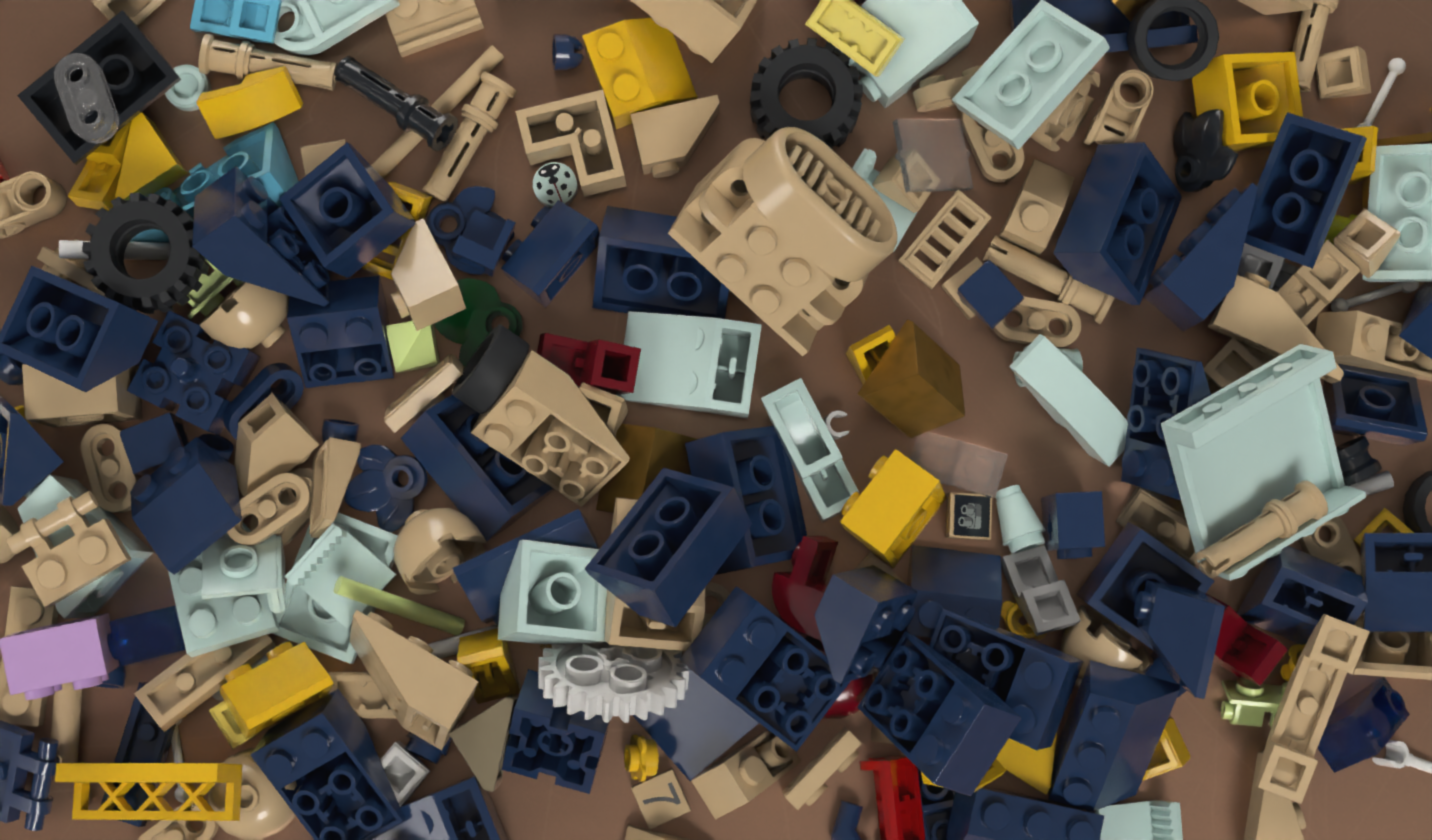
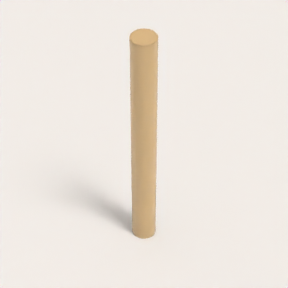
M491 45L431 107L442 114L449 113L481 81L482 73H489L504 59V56ZM413 131L404 132L371 166L384 178L423 138Z

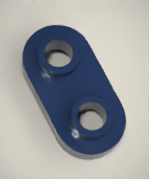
M273 363L266 366L227 406L223 415L224 426L233 438L237 440L238 423L241 421L239 420L240 417L247 411L251 412L271 393L291 410L303 394L304 385L302 378L288 364ZM281 379L278 386L271 388V385L276 380Z

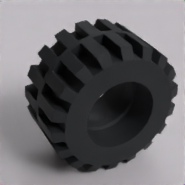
M808 38L807 44L799 45L798 39L788 41V47L782 49L780 45L772 49L771 57L769 59L764 57L759 63L757 74L754 73L751 86L750 114L752 122H756L757 133L761 139L765 137L768 139L781 128L795 127L813 134L831 149L836 145L840 147L846 141L848 134L852 133L862 106L863 87L858 82L860 74L856 66L853 68L849 66L850 57L843 52L837 55L834 52L835 46L829 42H826L825 47L817 46V39ZM811 79L827 89L832 99V105L830 110L818 119L800 120L792 117L783 109L779 101L781 90L794 80Z
M139 192L130 193V200L125 201L121 197L111 200L112 209L107 211L102 207L95 214L100 218V221L96 226L89 223L85 231L91 235L90 242H83L82 252L89 257V260L83 263L86 272L94 277L91 280L97 289L105 293L104 296L144 314H154V310H160L163 313L172 311V305L176 303L184 305L191 300L187 295L192 290L196 292L200 290L203 284L199 282L201 274L207 275L209 265L205 263V257L192 246L194 218L170 199L167 201L157 194L150 193L149 197H145ZM151 229L163 231L168 236L171 246L170 257L166 266L158 274L150 278L135 279L131 277L124 264V253L128 243L134 236L143 231Z

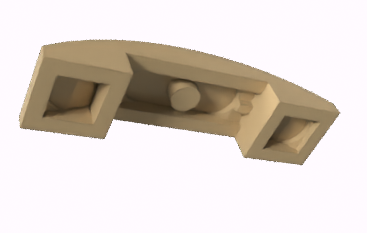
M1326 240L1323 243L1313 269L1302 265L1277 292L1307 326L1347 286L1361 269L1329 240ZM1233 337L1204 367L1205 375L1222 389L1275 358L1247 346Z
M1326 614L1322 615L1296 663L1276 712L1261 760L1256 782L1258 788L1302 804L1318 763L1314 755L1347 673L1353 675L1370 631Z

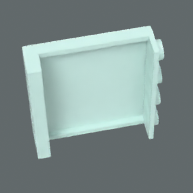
M1299 344L1161 423L1195 554L1262 514V510L1267 502L1272 499L1281 500L1294 492L1295 485L1303 480L1313 483L1319 488L1328 505L1327 515L1319 520L1310 519L1298 527L1297 533L1290 538H1276L1267 543L1259 550L1220 573L1218 576L1231 581L1243 577L1252 567L1267 558L1277 556L1282 552L1283 548L1301 537L1313 534L1316 528L1334 517L1347 513L1350 507L1366 498L1365 491L1344 484L1320 377L1337 368L1333 351Z

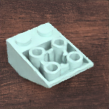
M629 311L624 345L641 348L634 393L616 394V396L624 398L625 401L748 419L762 324L713 317Z

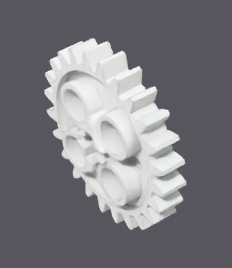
M605 640L602 643L552 644V648H544L543 657H539L538 688L543 689L544 698H553L554 707L567 705V714L569 715L583 711L585 712L586 720L593 718L595 715H602L603 721L608 723L613 716H619L624 723H628L630 715H636L642 720H647L649 711L658 715H664V706L676 708L677 700L685 699V690H688L689 669L679 660L682 656V651L609 645Z

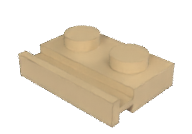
M398 0L400 5L386 13L401 57L484 28L474 0Z
M844 727L782 791L784 797L797 810L805 803L808 806L812 805L827 789L828 786L825 782L836 770L842 773L858 757L859 753L856 749L862 743Z

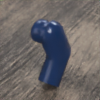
M841 800L831 840H862L856 829L863 806Z

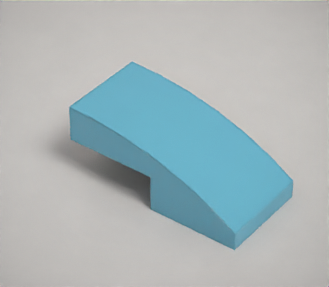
M195 0L190 29L204 34L274 44L282 0Z

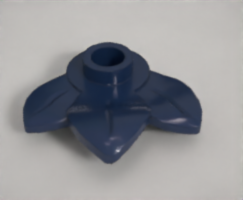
M473 186L463 189L453 202H444L436 205L429 212L426 224L436 243L445 247L446 256L450 264L465 273L473 275L484 273L452 259V249L459 235L462 236L474 211L484 213L503 223L506 222L504 218L490 211L495 200V190L487 187ZM447 218H453L457 221L456 229L449 233L442 231V222ZM513 232V234H512V236H511L509 242L512 241L513 238L515 237V233H514V232Z
M373 444L360 449L357 463L363 472L350 481L344 500L350 507L359 511L371 512L376 510L379 528L388 532H394L403 527L406 519L414 513L415 497L424 491L427 484L426 469L416 457L410 455L397 456L384 445ZM400 470L405 471L409 476V482L406 486L402 485L398 480Z

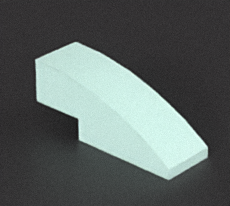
M1039 334L1009 366L1010 369L1054 421L1065 427L1089 456L1110 467L1125 450L1127 419L1079 368L1045 336Z
M799 378L762 397L761 401L818 517L823 523L841 514V510L850 496L859 491L802 378Z

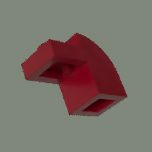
M549 333L540 334L537 354L568 374L578 388L584 382L611 394L634 393L641 348L600 339L586 342Z
M803 536L802 541L796 546L792 555V572H774L772 596L778 613L789 626L822 641L814 615L828 586L825 582L838 541L826 536Z
M1206 593V595L1225 606L1213 660L1239 678L1243 676L1261 686L1288 649L1277 639L1247 624L1229 605Z

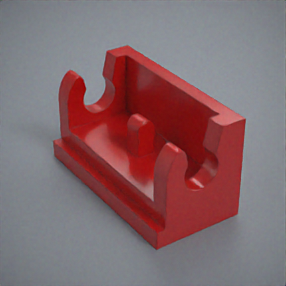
M906 756L868 758L869 760L859 761L860 770H873L880 840H926L918 768Z

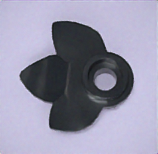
M1214 109L1206 111L1197 118L1191 112L1186 111L1176 124L1173 145L1178 160L1175 166V177L1179 187L1186 192H1199L1209 187L1213 181L1223 180L1231 172L1237 160L1238 153L1234 149L1222 145L1223 110Z

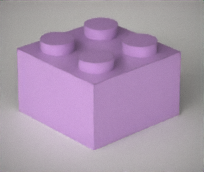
M109 613L15 632L0 638V648L10 695L24 692L26 700L53 695L55 691L62 690V684L72 682L74 690L103 684L102 681L109 679L108 673L119 667Z

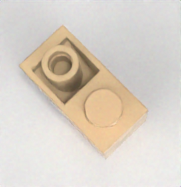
M273 393L238 423L234 466L236 468L238 488L244 497L274 476L288 473L295 466L305 462L311 452L319 446V443L307 426Z
M767 729L714 763L691 781L716 820L750 802L797 766L801 760L793 748Z

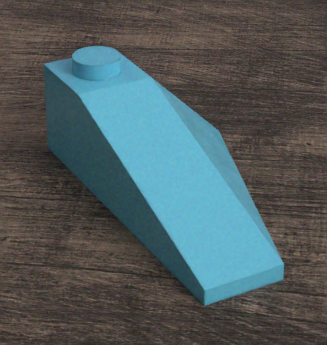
M272 122L235 139L223 147L227 155L205 169L199 163L190 169L189 173L191 175L175 190L172 191L169 187H163L154 194L160 195L167 201L170 199L194 218L195 196L235 166L248 178L253 176L259 180L267 191L268 197L279 207L283 205L278 198L299 181L279 128ZM151 229L137 234L130 242L170 241L163 231Z

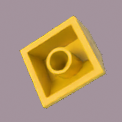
M652 18L622 20L582 35L585 51L600 90L603 89L607 108L615 129L632 124L630 114L698 99L673 33L667 28L657 25Z
M1295 52L1223 54L1213 58L1206 69L1192 78L1197 117L1206 111L1214 109L1223 110L1222 145L1228 146L1235 151L1273 146L1287 112L1303 117Z
M896 449L889 458L883 455L875 463L868 476L872 479L861 494L856 491L850 496L841 510V514L844 517L840 521L847 532L893 569L947 499L940 480Z
M290 641L285 642L266 653L269 661L254 669L247 663L224 676L227 683L220 687V694L246 740L320 700L330 692L334 683L305 642L293 647Z

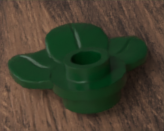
M472 278L457 281L466 309L434 323L435 328L445 338L454 343L462 344L459 361L463 366L467 365L477 348L494 329L496 318L500 316L506 317L509 321L508 330L519 337L523 331V319L520 312L514 306L501 302L494 286L485 281Z

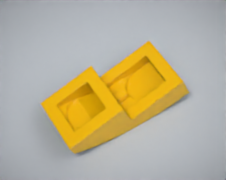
M286 66L247 74L241 84L203 92L196 101L215 139L245 132L270 123L300 109L303 105V101Z
M131 121L86 157L88 161L68 194V197L76 206L97 210L103 207L107 211L113 208L111 200L116 199L115 195Z

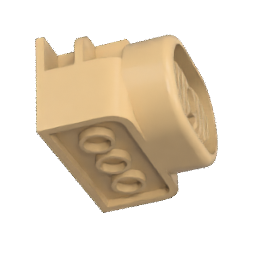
M795 127L781 128L774 132L766 141L750 138L739 143L696 185L668 232L675 241L802 357L809 352L817 331L824 325L834 324L841 317L844 308L861 293L869 272L894 251L897 244V229L894 219L877 192L822 140L805 130Z

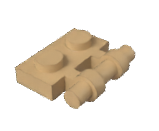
M87 491L75 499L71 496L57 504L58 509L39 520L33 517L20 525L21 530L6 539L9 548L14 554H18L30 546L36 552L38 557L23 565L22 568L44 607L53 606L131 560L109 519H102L92 526L87 520L85 514L99 506L97 499L91 491ZM68 524L75 536L54 547L48 536Z

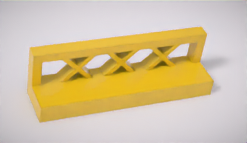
M56 763L55 782H74L72 820L240 821L242 764ZM90 783H99L110 796L98 810H88ZM113 783H121V784H120V786H119L118 788H116ZM135 783H139L149 796L137 811H134L124 798V795ZM152 783H161V784H160V786L156 789V787H155ZM175 783H179L189 796L177 811H174L163 797ZM192 783L202 784L196 789ZM216 783H226L225 811H214L204 799L206 793ZM115 805H117V807H118L121 811H111V810L114 808ZM156 805L160 811L151 810ZM195 806H197L201 811H191V810H192Z

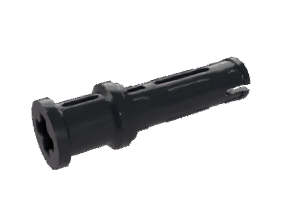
M346 56L337 65L334 72L336 81L351 88L368 101L396 118L400 129L407 133L415 132L427 140L428 147L434 151H440L445 148L454 137L458 127L457 117L450 113L442 114L429 105L428 99L420 94L409 95L374 71L363 66L351 56Z

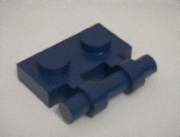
M0 720V821L9 823L19 820L20 812L23 811L27 813L25 829L41 831L43 830L45 815L51 813L53 797L49 793L52 777L56 772V763H60V758L56 756L59 741L54 738H41L38 753L32 751L35 733ZM28 771L34 773L31 792L25 790Z

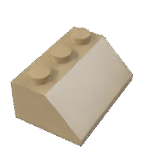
M629 0L649 14L657 25L667 28L685 42L693 53L703 56L710 63H713L742 28L757 0Z

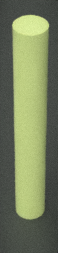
M340 576L335 583V594L454 635H460L463 631L465 624L463 618Z

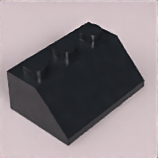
M122 10L17 96L71 161L77 165L177 84L181 78L139 26Z

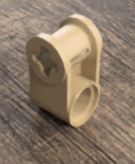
M1133 69L1127 70L1117 77L1109 87L1101 106L1095 113L1083 143L1088 145L1093 142L1096 144L1134 143L1141 126L1140 123L1154 92L1153 82L1146 73ZM1130 84L1137 88L1140 95L1139 102L1129 103L1125 101L1120 95V86Z
M34 171L25 172L0 183V239L13 236L29 226L61 213L67 200L66 191L62 185ZM40 186H45V198L39 204L34 205V192Z

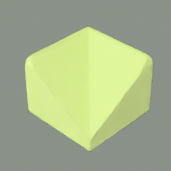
M412 321L385 326L396 373L434 367L440 362L434 324L418 331Z

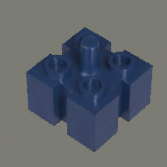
M169 311L152 342L162 347L154 363L143 359L127 391L171 412L179 404L180 407L175 414L176 416L220 436L225 427L223 415L225 409L231 403V401L227 400L234 384L245 388L261 357L246 348L226 346L217 340L210 344L211 337L198 324Z
M528 669L514 708L509 731L510 737L506 746L502 770L537 779L539 772L556 777L555 785L590 794L610 721L608 723L604 722L602 715H595L593 718L586 720L585 712L583 711L569 715L567 714V705L554 707L553 698H544L543 689L538 688V672Z

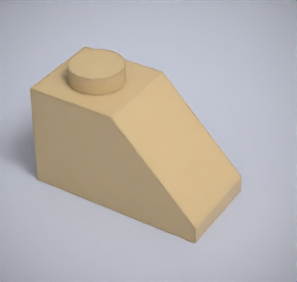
M718 95L630 114L643 175L653 173L654 178L667 177L678 173L680 166L687 165L719 114Z
M1034 159L1002 227L999 238L1038 257L1047 247L1064 210L1075 177Z
M424 218L416 221L392 270L391 275L397 291L391 293L390 296L401 319L409 315L418 331L465 310L466 307L459 285Z

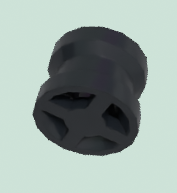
M1366 436L1357 437L1336 447L1346 486L1356 484L1382 469L1378 459L1372 458L1368 451L1370 444Z

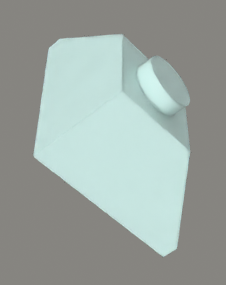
M520 540L500 594L498 640L534 644L604 642L607 589L588 575L585 567L599 549Z

